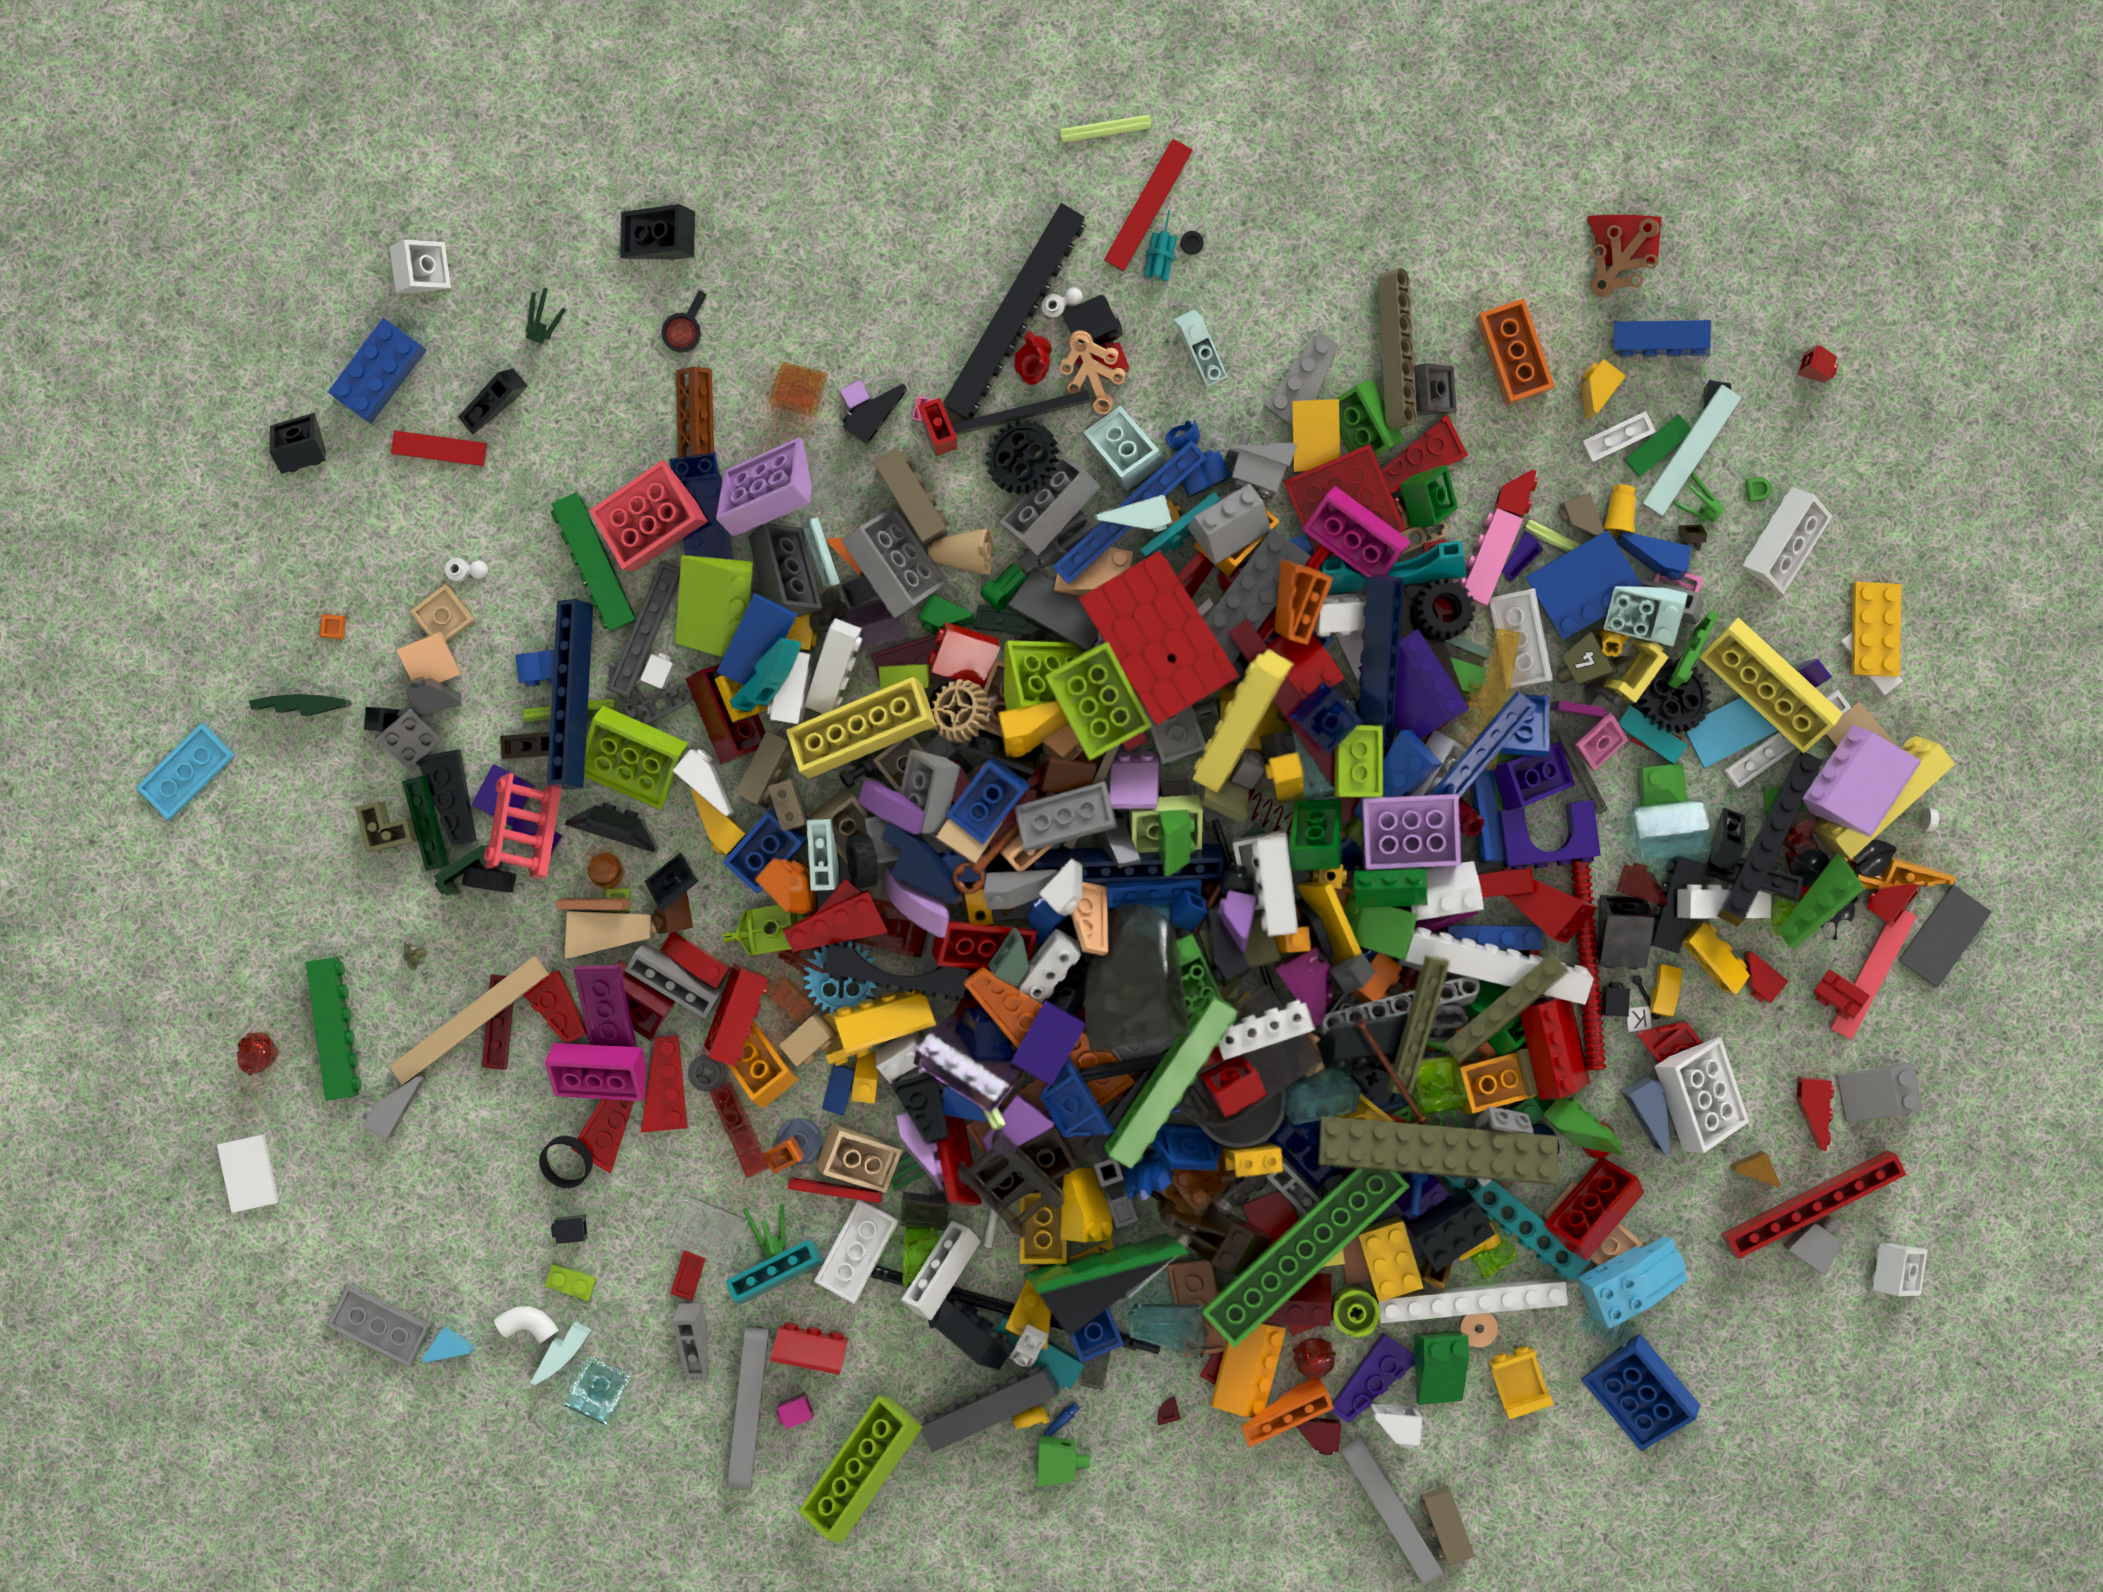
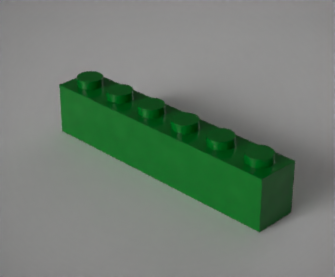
M575 492L551 503L554 509L551 511V515L555 523H560L563 529L560 534L566 545L570 544L573 551L570 553L571 559L575 566H580L582 574H580L581 581L585 587L589 586L592 595L589 598L594 608L598 607L602 616L599 617L603 628H608L613 633L635 623L637 618L581 495Z
M339 957L307 961L305 963L325 1101L359 1095L358 1091L361 1090V1079L359 1076L356 1077L355 1067H358V1058L356 1053L353 1054L352 1044L355 1043L354 1032L349 1030L348 1021H351V1010L349 1007H346L345 998H348V989L342 981V975L345 974L344 963L339 960Z

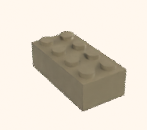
M898 447L873 461L924 546L948 533V520L942 511L937 512L934 508L937 506L936 501L929 490L927 492L923 490L922 487L925 484L918 471L912 472L910 467L913 464L905 450L900 452Z

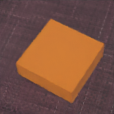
M322 614L320 637L344 640L346 616Z

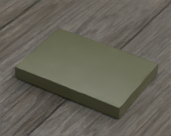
M1230 777L1218 793L1202 785L1201 805L1240 823H1244L1248 813L1249 789L1232 783Z
M1262 917L1253 918L1244 957L1251 968L1280 961L1274 937L1268 936V930H1263ZM1207 930L1199 932V937L1211 973Z

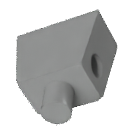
M1827 1215L1820 1226L1812 1222L1802 1227L1783 1247L1826 1276L1842 1243L1832 1235L1840 1223Z

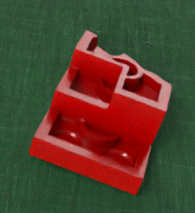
M1623 214L1591 215L1587 217V221L1594 233L1596 244L1604 245L1607 248V255L1605 256L1606 265L1612 266L1611 239L1607 235V230L1610 226L1616 225L1622 229L1621 248L1623 253L1639 233L1640 223L1647 218L1656 220L1659 224V232L1652 238H1646L1630 260L1644 258L1649 254L1658 257L1662 217ZM1650 223L1644 226L1645 232L1648 233L1652 230ZM1614 228L1611 231V235L1616 237L1619 231L1617 228ZM1599 247L1602 255L1604 250L1602 247ZM1649 257L1647 264L1654 265L1655 259Z

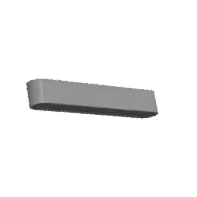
M1469 976L1444 982L1441 994H1448L1451 999L1445 1000L1440 996L1437 1006L1459 1005L1462 1007L1474 1003L1480 989L1479 982ZM1463 988H1470L1473 993H1465ZM1415 990L1329 1013L1323 1020L1322 1035L1324 1036L1329 1030L1327 1027L1329 1024L1349 1022L1351 1018H1363L1365 1020L1377 1018L1372 1014L1373 1012H1380L1383 1014V1017L1407 1015L1410 1011ZM1403 1006L1406 1011L1400 1012L1395 1007Z
M746 1327L727 1483V1487L748 1490L752 1488L753 1481L751 1479L755 1466L754 1454L757 1449V1428L759 1427L761 1414L759 1409L760 1403L762 1404V1383L765 1378V1358L768 1352L769 1342H767L770 1329Z
M1358 1437L1340 1448L1423 1585L1426 1587L1444 1576L1442 1568L1437 1563L1434 1555L1413 1524L1410 1516L1402 1506L1362 1438Z

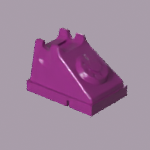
M1312 944L1310 945L1311 951H1300L1283 961H1279L1274 966L1295 998L1300 1000L1301 1004L1307 1003L1313 1024L1318 1027L1323 1023L1324 1017L1327 1015V1009L1331 1007V981L1327 980V974L1331 966L1326 958L1318 959L1321 951Z

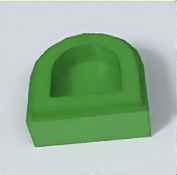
M1756 477L1745 480L1749 503L1764 500L1770 495L1771 484L1767 479Z

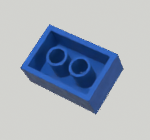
M775 808L766 812L724 860L723 864L758 894L765 889L755 879L773 859H786L790 861L808 841V838L796 827L782 831Z

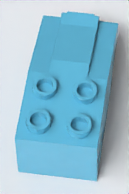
M1662 1237L1643 1248L1635 1246L1577 1277L1593 1318L1608 1329L1652 1307L1688 1280L1682 1254L1676 1249L1670 1237Z

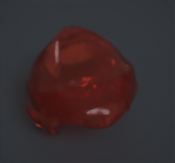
M262 1032L247 1033L246 1037L241 1038L237 1045L239 1047V1051H237L238 1066L250 1076L262 1073L265 1069L269 1068L279 1055L278 1047L268 1034Z
M1308 1338L1300 1342L1292 1350L1295 1354L1293 1360L1297 1369L1310 1379H1322L1331 1372L1335 1365L1336 1352L1332 1350L1331 1342L1325 1341L1323 1338Z

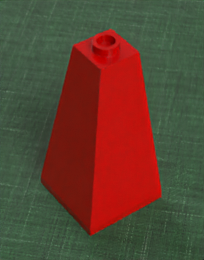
M1506 867L1505 869H1501L1500 871H1508L1513 869ZM1533 878L1534 892L1504 895L1549 937L1564 943H1568L1597 909L1593 904Z

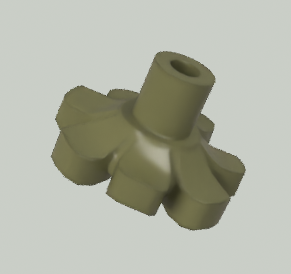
M410 940L404 942V960L407 961L411 970L417 969L416 963L419 962V958L426 957L425 948L415 949V946L411 945Z

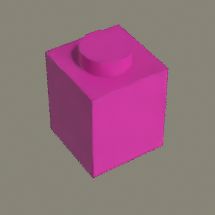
M805 1392L781 1402L776 1415L780 1424H784L787 1430L813 1419L814 1412Z

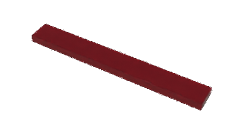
M1248 618L1227 632L1249 665L1255 661L1259 654L1263 656L1269 650ZM1286 676L1273 701L1330 786L1335 788V747Z

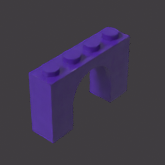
M1589 800L1565 804L1568 836L1565 843L1554 852L1543 851L1531 842L1527 832L1524 808L1499 811L1505 856L1503 867H1511V869L1517 870L1525 869V865L1534 864V868L1548 867V862L1555 861L1557 866L1569 865L1572 859H1579L1583 863L1594 862V857L1601 856L1594 801Z

